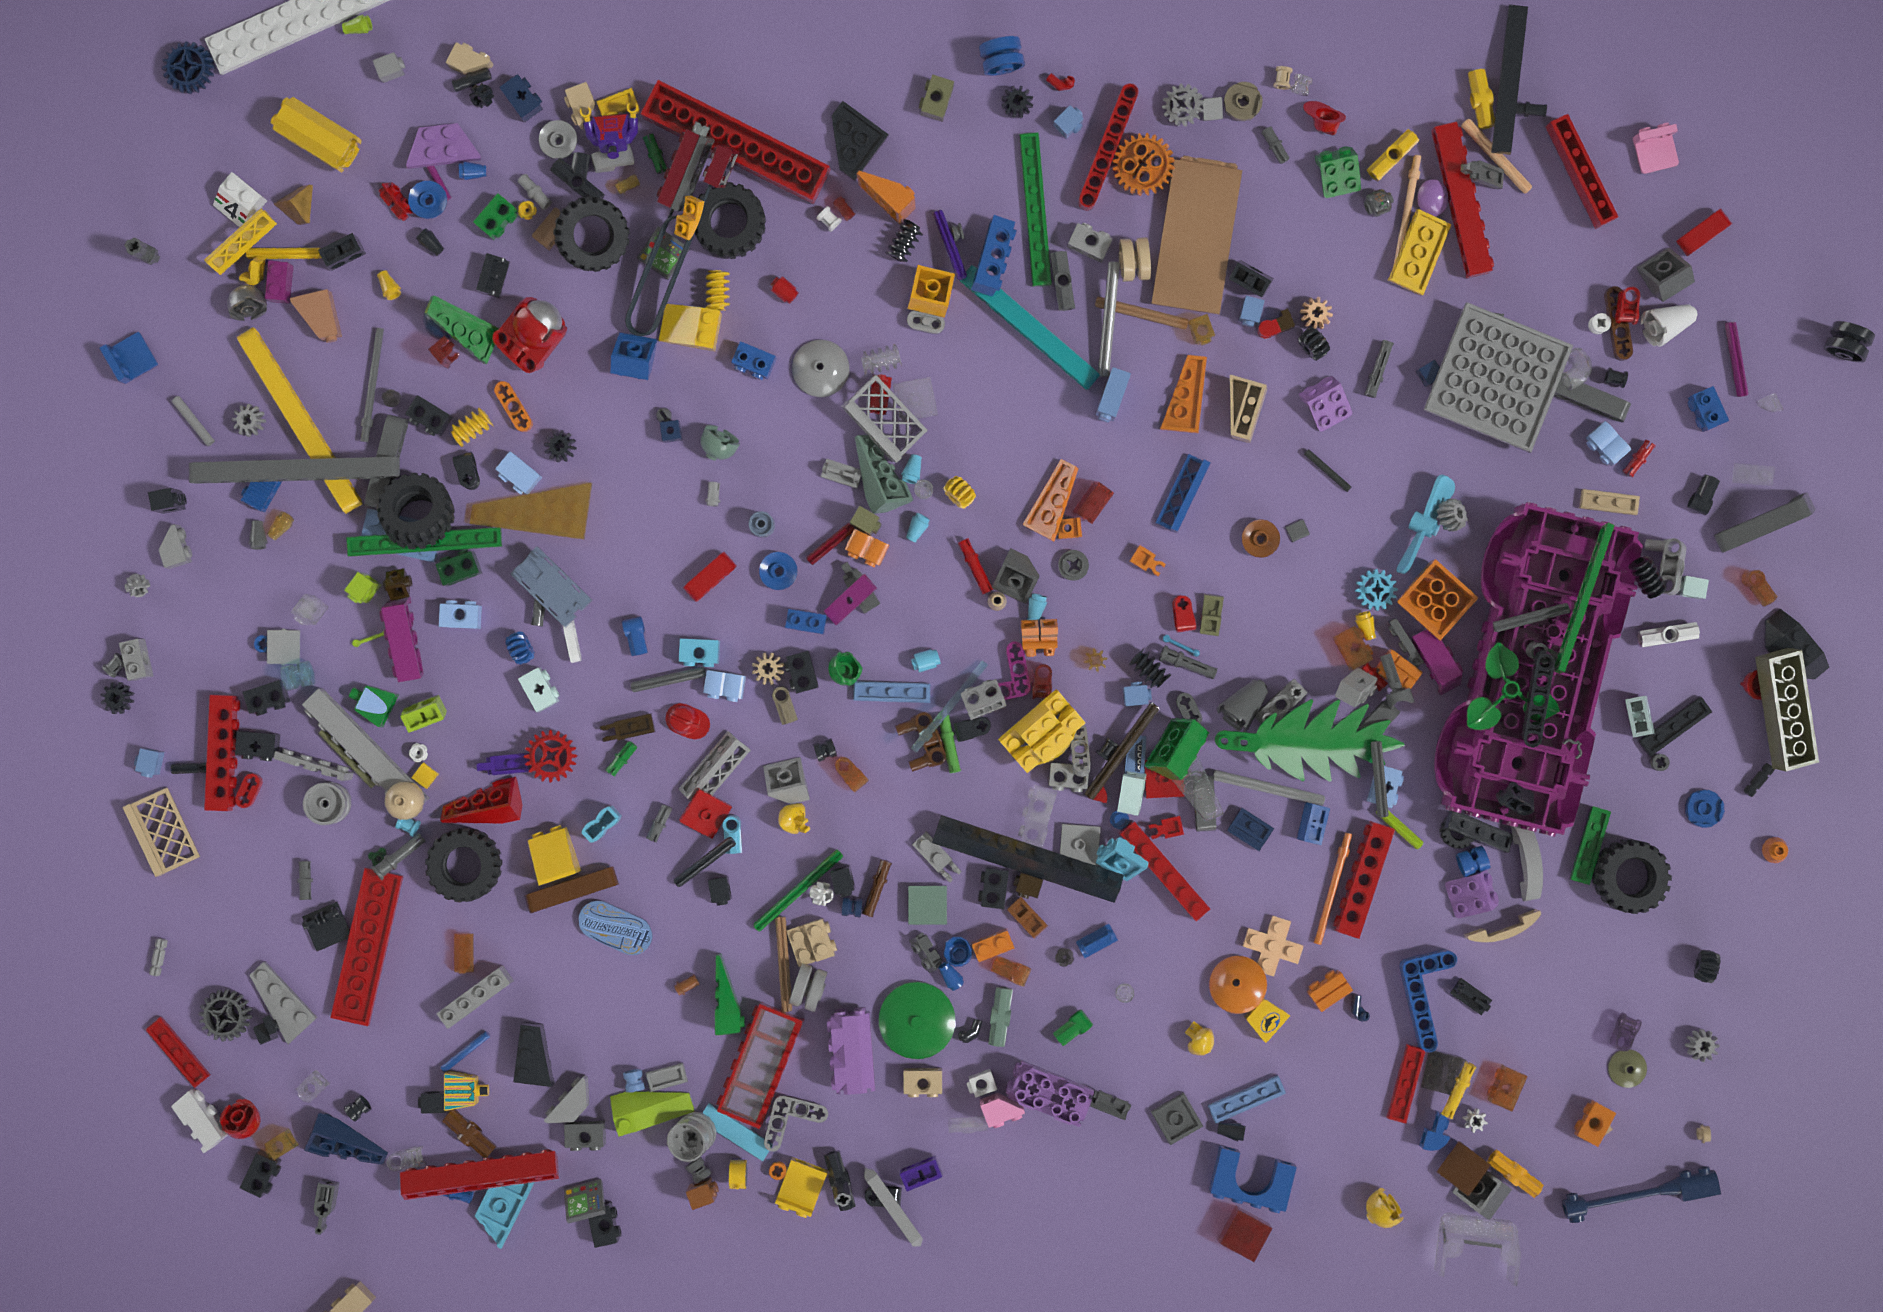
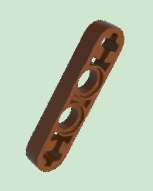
M1612 286L1605 291L1604 300L1607 316L1611 319L1609 329L1613 353L1616 359L1624 361L1632 356L1633 345L1629 322L1616 323L1612 315L1613 310L1617 309V305L1611 307V304L1615 302L1617 304L1618 297L1615 298L1614 302V298L1610 297L1609 294L1614 290V293L1619 295L1622 290L1618 286ZM1617 328L1624 329L1625 336L1623 338L1616 336L1615 331ZM1624 340H1626L1627 343L1623 344V349L1628 351V353L1625 354V357L1623 354L1619 353V350L1622 349V343L1619 345L1617 344V342H1622Z

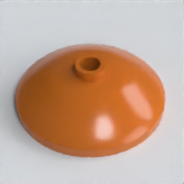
M1232 956L1222 960L1213 969L1209 980V989L1213 1000L1220 1008L1229 1013L1243 1014L1254 1010L1261 1004L1267 991V979L1263 969L1254 960L1244 956ZM1235 980L1240 981V984L1238 986L1233 985V982Z

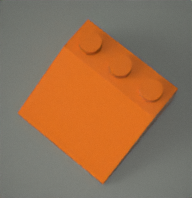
M857 172L858 185L899 225L916 209L915 193L909 186L904 187L900 183L866 172Z
M1434 559L1418 574L1397 603L1441 641L1476 602L1478 597L1440 562Z

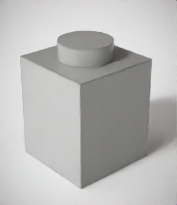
M394 52L373 60L378 76L383 83L405 75L403 68H406L402 57L398 58Z

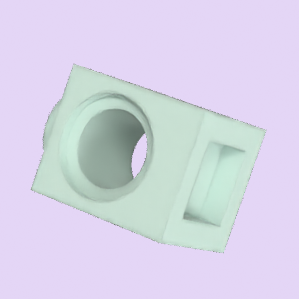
M1682 576L1677 595L1695 599H1706L1709 580Z

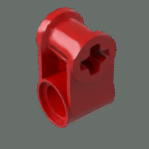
M1628 287L1620 291L1615 314L1616 323L1630 322L1632 325L1638 323L1640 292L1636 287ZM1627 291L1633 296L1631 301L1626 299Z
M1182 595L1176 596L1172 601L1176 632L1196 630V621L1190 598ZM1180 599L1186 601L1183 609L1177 605V603H1180Z

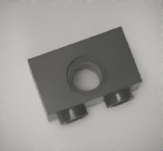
M606 1121L566 1122L564 1125L565 1148H570V1151H580L582 1148H589L591 1151L601 1150V1147H604L606 1144ZM581 1132H587L590 1135V1140H583Z

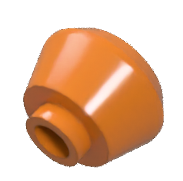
M1769 838L1762 846V854L1768 862L1780 863L1788 855V845L1781 838Z

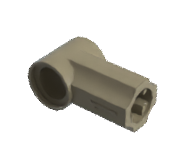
M778 686L774 689L772 697L782 725L797 721L798 718L789 690L784 686ZM778 690L786 692L787 697L784 700L776 698L775 694Z

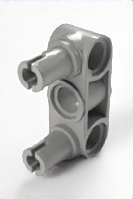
M1676 538L1664 539V541L1646 539L1645 550L1662 552L1663 554L1660 563V576L1663 578V582L1666 584L1672 581L1673 587L1663 594L1670 596L1677 594L1684 572L1686 545ZM1678 543L1679 550L1672 553V546Z
M1294 678L1257 712L1255 718L1262 724L1273 713H1277L1274 725L1308 692ZM1283 699L1286 705L1283 709L1279 710L1276 708V701Z

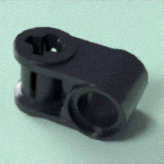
M472 451L452 457L460 484L469 490L477 489L480 485V478ZM469 477L473 478V480L470 481L471 484L466 483V481L469 480Z
M986 717L953 723L958 742L985 735L991 728V722ZM980 721H983L984 724H988V726L985 727V731H982L981 728H977V726L980 724Z
M1511 782L1507 785L1506 789L1497 792L1496 798L1501 805L1516 811L1520 815H1530L1534 812V794L1531 790Z
M886 1186L901 1207L902 1188ZM868 1187L865 1190V1201L867 1204L884 1207L878 1197H875V1200H871V1196L868 1195H872L874 1191L871 1187Z

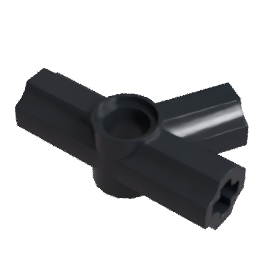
M574 152L572 166L562 158L554 162L550 171L581 197L593 196L604 198L605 194L587 180L590 155ZM577 178L582 179V184L579 187L573 186V181Z
M840 1150L824 1154L829 1172V1183L833 1191L834 1201L839 1206V1210L847 1211L856 1207L850 1187V1177L848 1171L845 1170Z

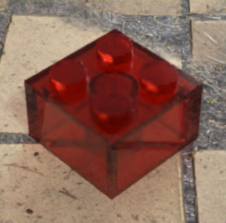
M1236 1205L1219 1235L1218 1241L1221 1245L1255 1262L1273 1228L1270 1223Z

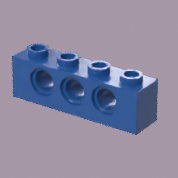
M993 215L988 226L971 290L992 297L996 291L1000 290L1003 281L1000 280V276L1005 273L1007 267L1005 258L1009 257L1012 246H1009L1010 240H1014L1017 231L1014 229L1015 221ZM996 237L1001 238L1003 242L998 241ZM991 254L997 255L998 259L994 258ZM987 271H991L994 275H989Z

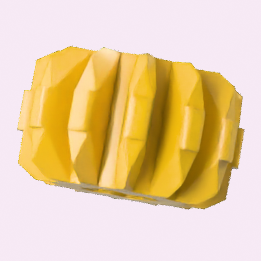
M954 476L943 487L945 495L949 497V500L956 504L957 507L963 509L969 506L976 497L971 485L964 481L962 477Z

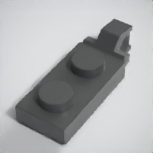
M1480 160L1461 164V172L1469 174L1470 179H1473V181L1497 190L1503 189V169Z
M848 562L841 566L846 573L842 578L849 588L862 576V573L857 568L852 570ZM873 592L859 606L865 614L881 603Z
M1393 618L1388 621L1390 624L1388 627L1393 637L1397 635L1401 641L1398 643L1404 653L1408 652V661L1415 667L1423 664L1424 661L1398 620Z

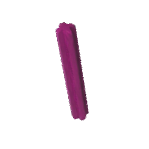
M1728 322L1725 324L1736 394L1737 397H1744L1749 393L1736 322Z

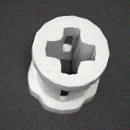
M829 206L816 218L818 221L821 220L830 232L842 221L841 218H837L830 211Z

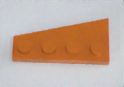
M1187 355L1160 430L1199 433L1207 357Z

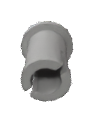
M708 482L707 499H705L707 506L717 507L718 503H720V483Z

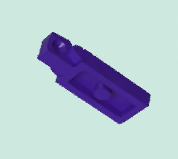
M529 753L490 756L486 758V763H476L477 771L487 770L488 775L528 772L531 765L525 766L529 759L523 758V756Z

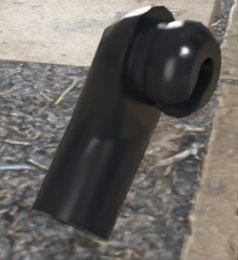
M973 1019L971 1029L966 1032L960 1031L958 1039L963 1043H969L979 1036L983 1021Z

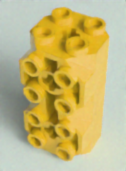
M288 97L284 98L281 103V109L278 114L273 115L270 122L273 124V130L341 173L344 171L342 168H348L359 153L357 143L361 144L362 142L359 137L295 97L290 99Z

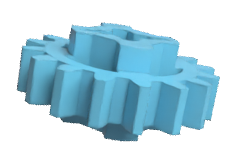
M1374 569L1373 574L1367 571V577L1364 575L1360 576L1362 582H1356L1360 587L1355 592L1360 593L1356 599L1363 600L1362 606L1368 604V610H1371L1374 606L1375 611H1379V606L1382 609H1386V603L1388 605L1393 604L1390 599L1397 597L1393 592L1397 591L1398 588H1393L1396 581H1390L1391 574L1385 576V570L1378 574V569ZM1372 578L1371 584L1368 587H1364L1366 582ZM1381 579H1383V580L1387 583L1388 586H1385V585L1381 582ZM1372 588H1380V592H1378L1376 595V592H1373ZM1388 593L1386 599L1381 602L1382 596ZM1365 594L1371 597L1372 602L1366 598Z

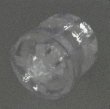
M1295 74V82L1290 90L1295 94L1308 96V88L1312 85L1313 79L1306 75Z

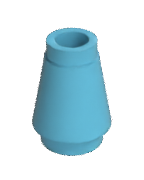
M911 454L901 474L904 482L917 484V480H920L921 456Z
M916 513L912 517L906 538L916 542L929 526L930 519L920 513Z
M1032 593V596L1029 597L1027 620H1038L1039 622L1048 603L1046 602V596Z

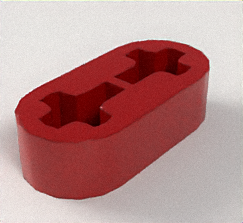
M252 773L244 777L235 797V803L240 808H248L254 804L263 783L259 774ZM255 777V782H257V785H253L251 789H249L251 785L249 779H253ZM247 792H249L247 796L249 802L243 804L241 796H246Z

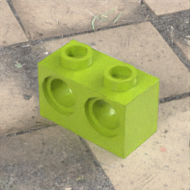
M357 572L344 591L348 593L347 597L355 603H369L382 584L367 573Z
M436 695L404 708L400 717L408 733L444 720L447 710L440 696Z

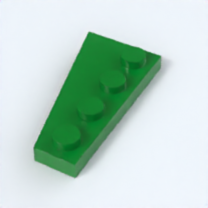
M435 295L431 296L424 314L483 364H487L495 346L493 334L500 328Z

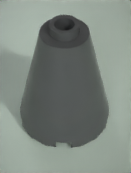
M1252 680L1220 703L1216 708L1217 712L1224 714L1222 719L1237 731L1243 729V732L1249 730L1268 693L1267 685L1261 680Z

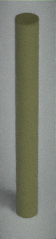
M321 730L318 733L371 789L375 786L371 777L358 767V763L354 759H350L345 754V750L340 745L338 746L333 742L332 736L327 731Z

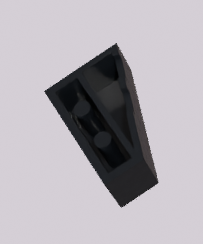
M523 1022L520 1025L514 1083L552 1087L555 1084L543 1024Z

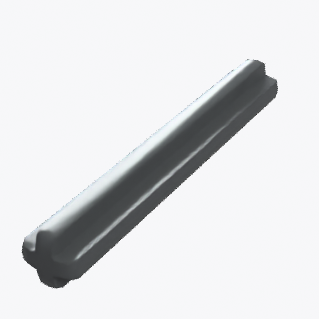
M1568 603L1495 621L1493 622V629L1495 632H1500L1570 613Z
M704 667L635 681L631 683L632 692H638L706 676V671Z
M1373 741L1371 742L1377 816L1387 817L1388 804L1382 742Z

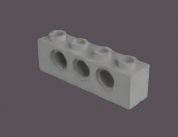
M501 966L436 1014L446 1028L449 1029L514 980L504 966Z

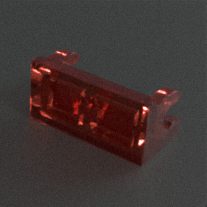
M443 336L428 349L437 361L447 369L451 367L450 364L458 359L460 355L457 352L454 356H449L455 344L446 336Z
M1094 481L1073 510V513L1082 517L1084 521L1093 524L1114 492L1102 483Z

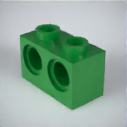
M497 193L473 223L495 240L496 237L500 238L505 232L504 228L508 223L511 224L518 216V210ZM508 207L506 214H499L500 208ZM490 221H495V227L490 230L487 229V224Z

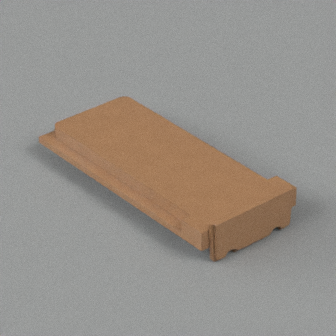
M1183 155L1179 160L1175 159L1173 162L1175 169L1171 173L1173 177H1171L1151 304L1219 315L1243 170L1237 169L1238 166L1235 163Z

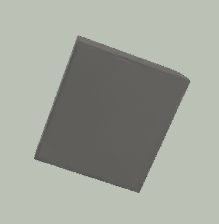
M1304 520L1286 527L1292 543L1310 535Z

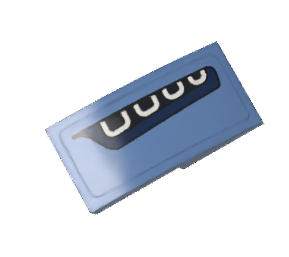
M1140 736L1126 754L1124 774H1127V771L1144 773L1146 736Z

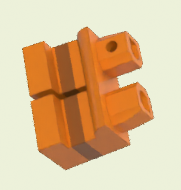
M1057 619L1040 620V635L1038 620H1021L1022 645L1026 657L1036 656V649H1044L1045 656H1054L1055 648H1058Z

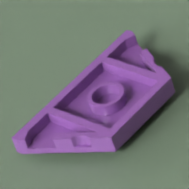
M458 123L420 127L410 151L406 167L407 169L462 163L464 161L481 160V156Z

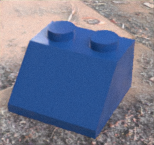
M620 332L611 354L610 373L648 380L653 367L657 339Z

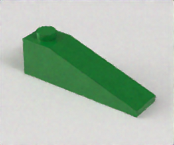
M718 953L716 955L715 977L716 983H718L715 991V999L718 1002V1006L715 1009V1035L740 1033L741 1027H745V1016H741V1009L722 954Z

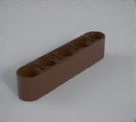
M611 866L526 894L524 897L529 913H534L619 885L614 867Z

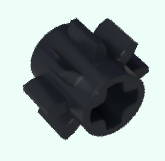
M481 83L478 86L475 84L470 89L472 93L469 97L475 106L480 108L488 107L493 102L491 100L494 97L493 91L488 85Z

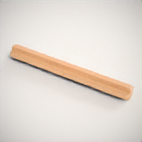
M1467 119L1461 125L1468 135L1499 168L1504 170V173L1524 194L1532 188V185L1503 154L1491 153L1492 142L1470 119Z

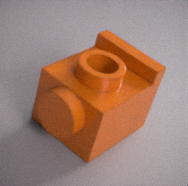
M1081 518L1062 519L1057 532L1058 540L1081 538ZM1065 525L1071 526L1070 532L1064 530Z

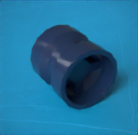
M843 897L842 916L854 915V917L861 918L863 899L856 898L851 900L849 897Z

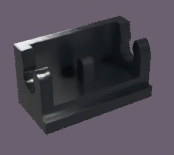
M486 253L476 290L479 293L500 298L510 261Z

